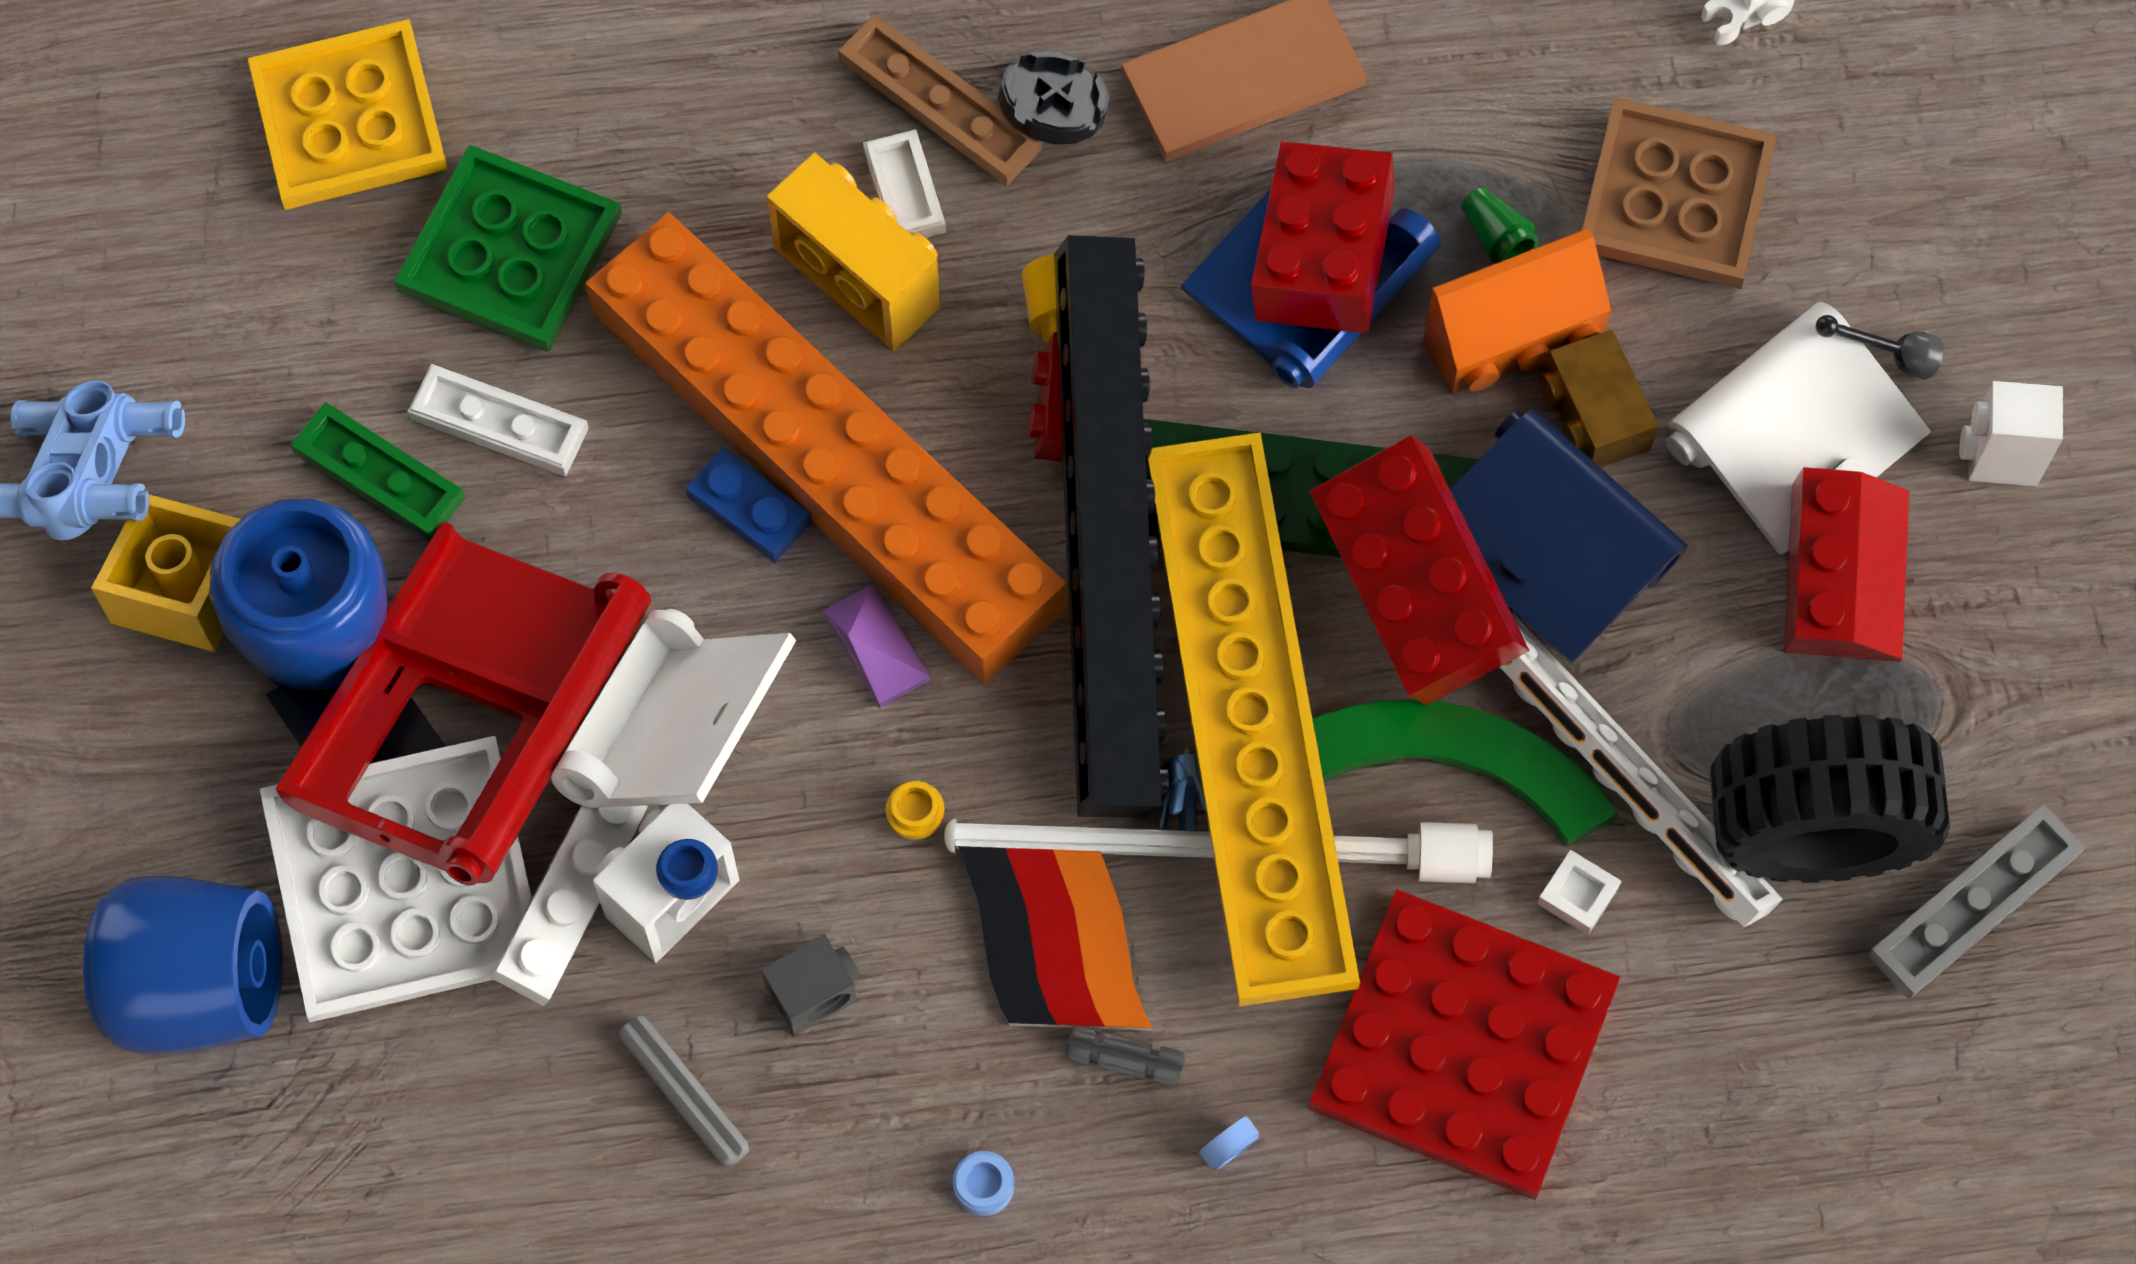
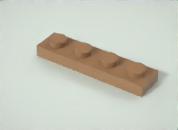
M875 14L838 50L840 63L1006 187L1042 150V141L1035 140L1017 130L1003 115L1001 107Z

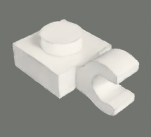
M1710 0L1704 5L1701 18L1703 22L1717 17L1723 18L1728 22L1727 25L1717 28L1714 37L1717 45H1725L1737 38L1741 28L1744 30L1759 23L1771 25L1782 20L1792 10L1795 0Z

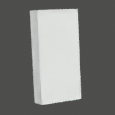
M917 130L863 142V151L877 198L890 207L897 218V223L911 235L914 232H918L925 238L946 233L945 220Z

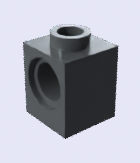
M825 934L761 969L765 987L794 1036L857 1001L853 981L860 978L858 969L845 947L842 946L834 950Z

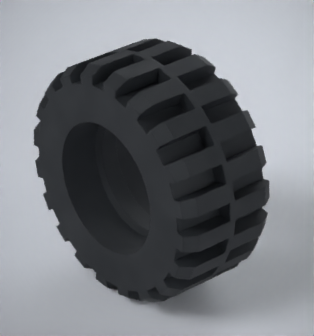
M1838 714L1823 715V718L1807 720L1806 717L1789 720L1787 724L1778 726L1771 724L1758 728L1756 733H1745L1738 736L1732 744H1726L1719 751L1710 767L1717 850L1731 868L1738 872L1745 871L1748 876L1756 878L1765 876L1770 877L1772 881L1781 882L1801 880L1802 883H1818L1819 880L1833 879L1837 882L1852 880V877L1878 876L1884 874V871L1892 869L1901 870L1910 867L1912 862L1916 860L1924 861L1931 857L1934 851H1938L1949 834L1950 820L1941 747L1930 733L1925 732L1921 726L1914 723L1905 725L1902 719L1892 717L1877 719L1874 715L1857 714L1855 717H1841Z

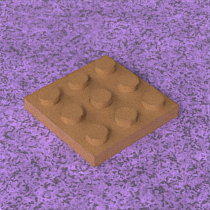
M1614 97L1582 230L1590 229L1595 240L1598 256L1741 289L1747 271L1777 134Z

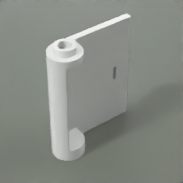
M1824 302L1814 304L1666 425L1668 435L1666 446L1672 456L1686 466L1691 464L1698 468H1704L1710 465L1779 555L1789 550L1792 484L1803 467L1833 469L1836 467L1834 470L1860 471L1877 477L1931 433L1930 429L1864 343L1838 335L1825 338L1817 333L1815 328L1816 321L1823 315H1831L1837 319L1838 324L1850 327L1836 309Z
M675 609L654 610L650 612L552 772L551 780L553 785L563 796L572 802L589 808L703 803L795 644V638L791 633L703 639L694 628L693 621L686 614Z

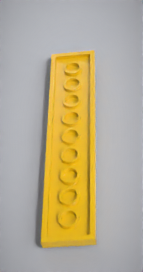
M1261 432L1152 448L1150 457L1146 459L1149 477L1155 487L1154 507L1239 1007L1359 989V974Z

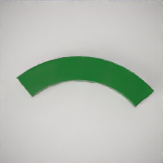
M1414 699L1386 700L1349 706L1312 719L1324 782L1345 772L1365 766L1395 762V759L1409 758L1432 760V763L1459 768L1479 776L1482 773L1511 788L1513 794L1533 808L1549 824L1565 847L1616 820L1618 811L1601 788L1580 766L1554 745L1511 721L1472 707L1441 701H1434L1429 705H1425Z

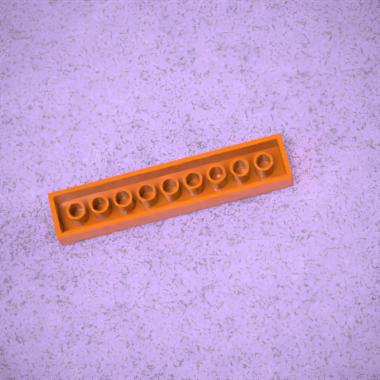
M670 212L666 213L585 282L592 313L765 478L809 511L812 522L983 685L1067 610V583Z

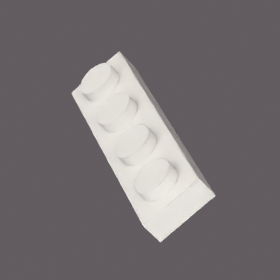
M649 805L602 808L579 806L491 976L493 980L542 1006L547 1004L600 902L593 883V879L597 876L596 869L598 865L613 849L617 847L625 849L629 845Z

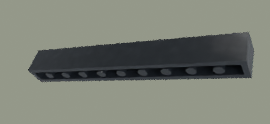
M1068 235L1054 253L1077 813L1078 817H1147L1162 806L1161 800L1166 799L1169 777L1167 767L1160 765L1159 742H1163L1165 737L1166 717L1164 709L1157 707L1156 685L1161 683L1163 676V657L1160 650L1154 649L1153 628H1156L1159 624L1161 608L1158 593L1152 592L1151 571H1154L1157 565L1158 546L1155 536H1149L1148 514H1152L1155 504V487L1151 479H1146L1145 458L1150 457L1152 450V429L1150 424L1144 423L1143 403L1147 401L1149 396L1150 377L1148 369L1141 368L1140 347H1143L1146 342L1147 319L1145 313H1139L1138 292H1141L1143 288L1145 269L1143 259L1136 258L1135 238Z

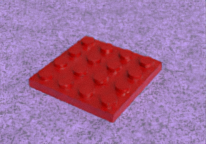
M1396 889L1359 979V989L1354 991L1308 1109L1536 1200L1621 976Z

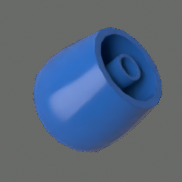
M312 498L284 499L250 511L225 534L211 562L209 594L214 611L229 642L275 685H283L297 691L325 690L341 684L358 656L375 642L386 620L388 578L385 565L369 531L345 509Z
M145 876L130 878L120 883L98 901L89 919L84 942V990L92 1022L101 1035L108 1038L114 1046L135 1053L155 1055L186 1053L259 1038L271 1027L278 1009L282 988L283 952L281 930L276 911L267 894L254 889L186 877Z

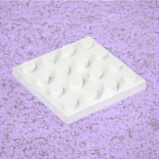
M491 736L371 763L348 801L356 807L445 841L450 836H456L501 760L496 737ZM278 785L260 788L303 1001L309 1022L493 980L491 976L532 899L518 836L492 881L476 883L471 886L464 885L452 879L441 869L294 810L279 797L276 791Z

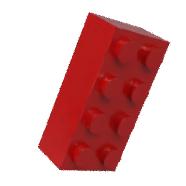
M1413 435L1406 437L1310 490L1312 498L1409 697L1429 705L1530 651L1430 448Z

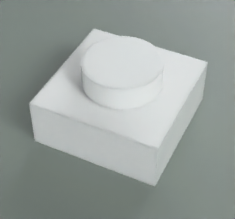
M1570 850L1540 895L1537 905L1584 934L1589 935L1619 889L1622 881Z

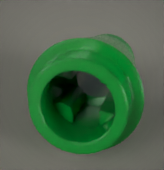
M1480 187L1472 191L1464 199L1461 210L1466 215L1489 259L1493 263L1502 262L1537 248L1539 239L1534 233L1535 225L1496 195L1492 194L1486 187Z

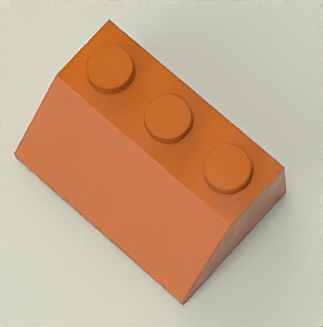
M1587 228L1432 289L1423 339L1451 394L1468 388L1472 392L1483 390L1493 385L1501 375L1519 368L1524 372L1537 369L1547 363L1551 350L1606 331L1612 310L1595 240L1590 229Z

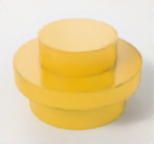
M909 781L899 785L891 792L886 802L885 811L889 826L899 836L907 839L918 840L931 836L939 829L944 820L945 807L943 798L936 788L925 782Z

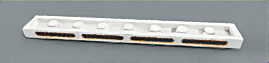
M1511 612L1530 650L1500 667L1514 682L1513 687L1516 693L1527 703L1536 706L1551 721L1557 737L1566 745L1576 748L1593 766L1595 777L1605 787L1616 791L1633 809V815L1637 822L1647 831L1660 837L1673 851V857L1678 866L1689 875L1697 877L1714 895L1717 907L1726 916L1737 920L1743 927H1746L1768 915L1783 898L1763 877L1748 876L1745 871L1738 872L1731 868L1717 850L1715 827Z

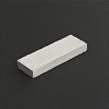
M434 364L430 365L407 411L412 421L566 477L589 430L587 420Z

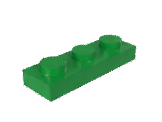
M327 402L321 406L290 444L296 456L429 541H431L441 523L447 522L465 500L462 488Z

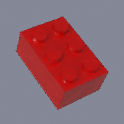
M1280 142L1251 283L1256 321L1368 334L1395 194L1393 153Z

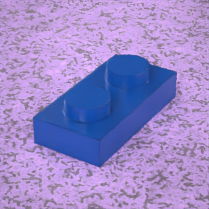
M722 448L686 487L687 497L774 563L812 522L809 511L725 448Z

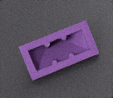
M874 584L823 610L825 619L880 708L931 681L930 675Z

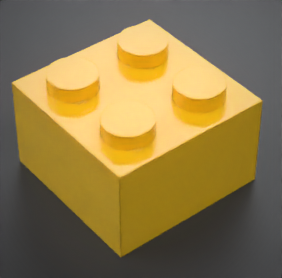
M148 494L149 509L147 516L142 521L126 520L91 589L110 624L215 652L224 632L212 606L209 594L211 562L225 534L241 519Z

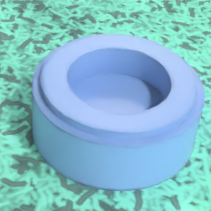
M1245 1116L1215 1137L1198 1153L1208 1167L1216 1171L1259 1139L1258 1135L1260 1133L1250 1119Z
M979 1151L969 1154L959 1162L954 1171L953 1190L955 1198L964 1210L977 1216H990L1000 1212L1008 1205L1014 1192V1176L1010 1165L1004 1158L993 1152Z

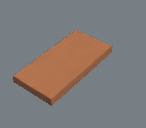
M1288 0L1121 64V74L1165 162L1366 86L1367 74L1328 0Z

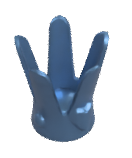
M1185 748L1184 754L1173 756L1164 764L1168 771L1169 787L1159 830L1166 828L1171 813L1172 815L1179 814L1180 831H1195L1197 794L1204 811L1207 813L1197 755L1190 754L1189 748Z

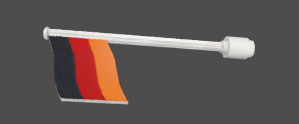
M957 818L949 821L944 832L945 845L953 854H956V849H959L977 899L990 980L1000 1009L1009 1026L1073 1028V1026L1078 1025L1091 1029L1154 1031L1144 1012L1134 984L1122 908L1102 854L1214 858L1210 832L957 823ZM1420 822L1419 834H1408L1407 838L1334 836L1338 862L1407 864V869L1418 870V882L1475 884L1476 878H1491L1493 858L1492 830H1478L1477 824Z

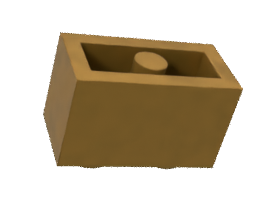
M1613 329L1549 352L1544 374L1540 377L1541 387L1551 407L1558 405L1565 420L1563 433L1568 440L1600 468L1651 450L1659 426Z

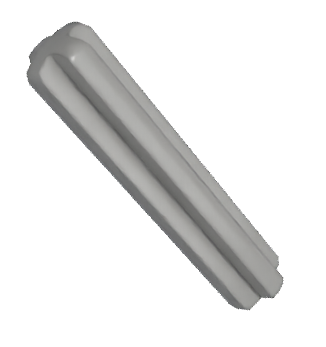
M640 1015L627 1023L619 1032L622 1043L723 1167L729 1168L742 1160L749 1152L748 1142L645 1016Z

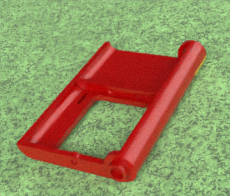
M442 522L389 606L386 620L375 642L358 656L276 787L279 797L291 808L308 817L441 869L461 884L471 886L476 883L492 881L549 783L552 772L593 707L652 603L650 594L636 580L615 572L603 574L596 583L595 589L470 542L462 538L454 530L453 525ZM424 683L436 685L515 716L522 721L521 726L456 836L446 838L445 841L356 807L348 801L415 689Z

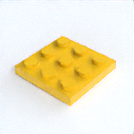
M410 19L248 58L279 193L285 210L448 170Z

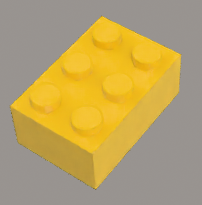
M814 152L767 195L774 249L894 352L940 309L937 251L923 235L918 232H914L911 235L897 223L895 214L885 202L877 197H873L870 200L857 189L855 180L844 167L835 162L829 165Z

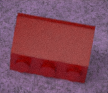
M1802 468L1792 484L1784 653L1897 662L1902 660L1909 509L1908 490L1860 471Z

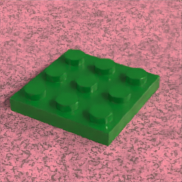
M469 144L394 281L397 292L549 352L622 215L620 203Z

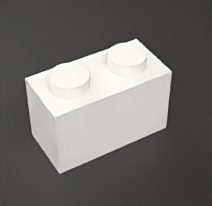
M1992 381L1983 401H1976L1974 404L1971 425H1964L1961 431L1959 454L1960 459L1968 460V481L2037 487L2063 440V386Z

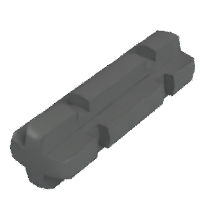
M1078 1025L1073 1026L1069 1033L1066 1044V1057L1069 1060L1088 1065L1090 1060L1098 1061V1067L1140 1078H1145L1146 1074L1154 1075L1153 1081L1168 1085L1178 1084L1181 1078L1185 1057L1184 1053L1180 1050L1161 1046L1160 1051L1152 1049L1151 1043L1107 1032L1104 1037L1097 1036V1030Z

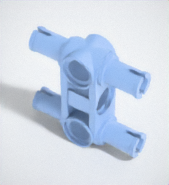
M98 380L88 381L76 386L66 396L62 397L60 401H16L12 407L10 418L12 429H16L15 435L18 437L46 436L27 478L21 484L0 483V518H21L24 523L31 527H43L46 534L56 540H69L78 537L92 525L96 524L99 519L144 520L149 509V495L147 491H144V484L124 485L112 484L130 442L136 436H168L178 438L182 435L185 427L184 409L180 408L182 404L179 401L136 402L134 398L125 393H114L111 385Z

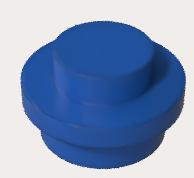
M681 839L669 844L661 852L656 864L658 881L665 892L677 899L692 900L705 895L714 886L718 876V863L715 854L705 843L695 839Z

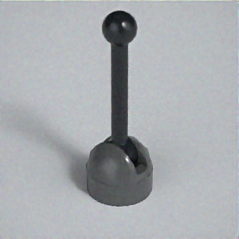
M1823 315L1816 321V331L1822 337L1828 338L1838 335L1893 352L1894 361L1899 370L1923 380L1931 378L1939 369L1943 359L1944 347L1942 340L1938 336L1929 333L1914 331L1905 334L1896 342L1838 324L1837 319L1831 315Z

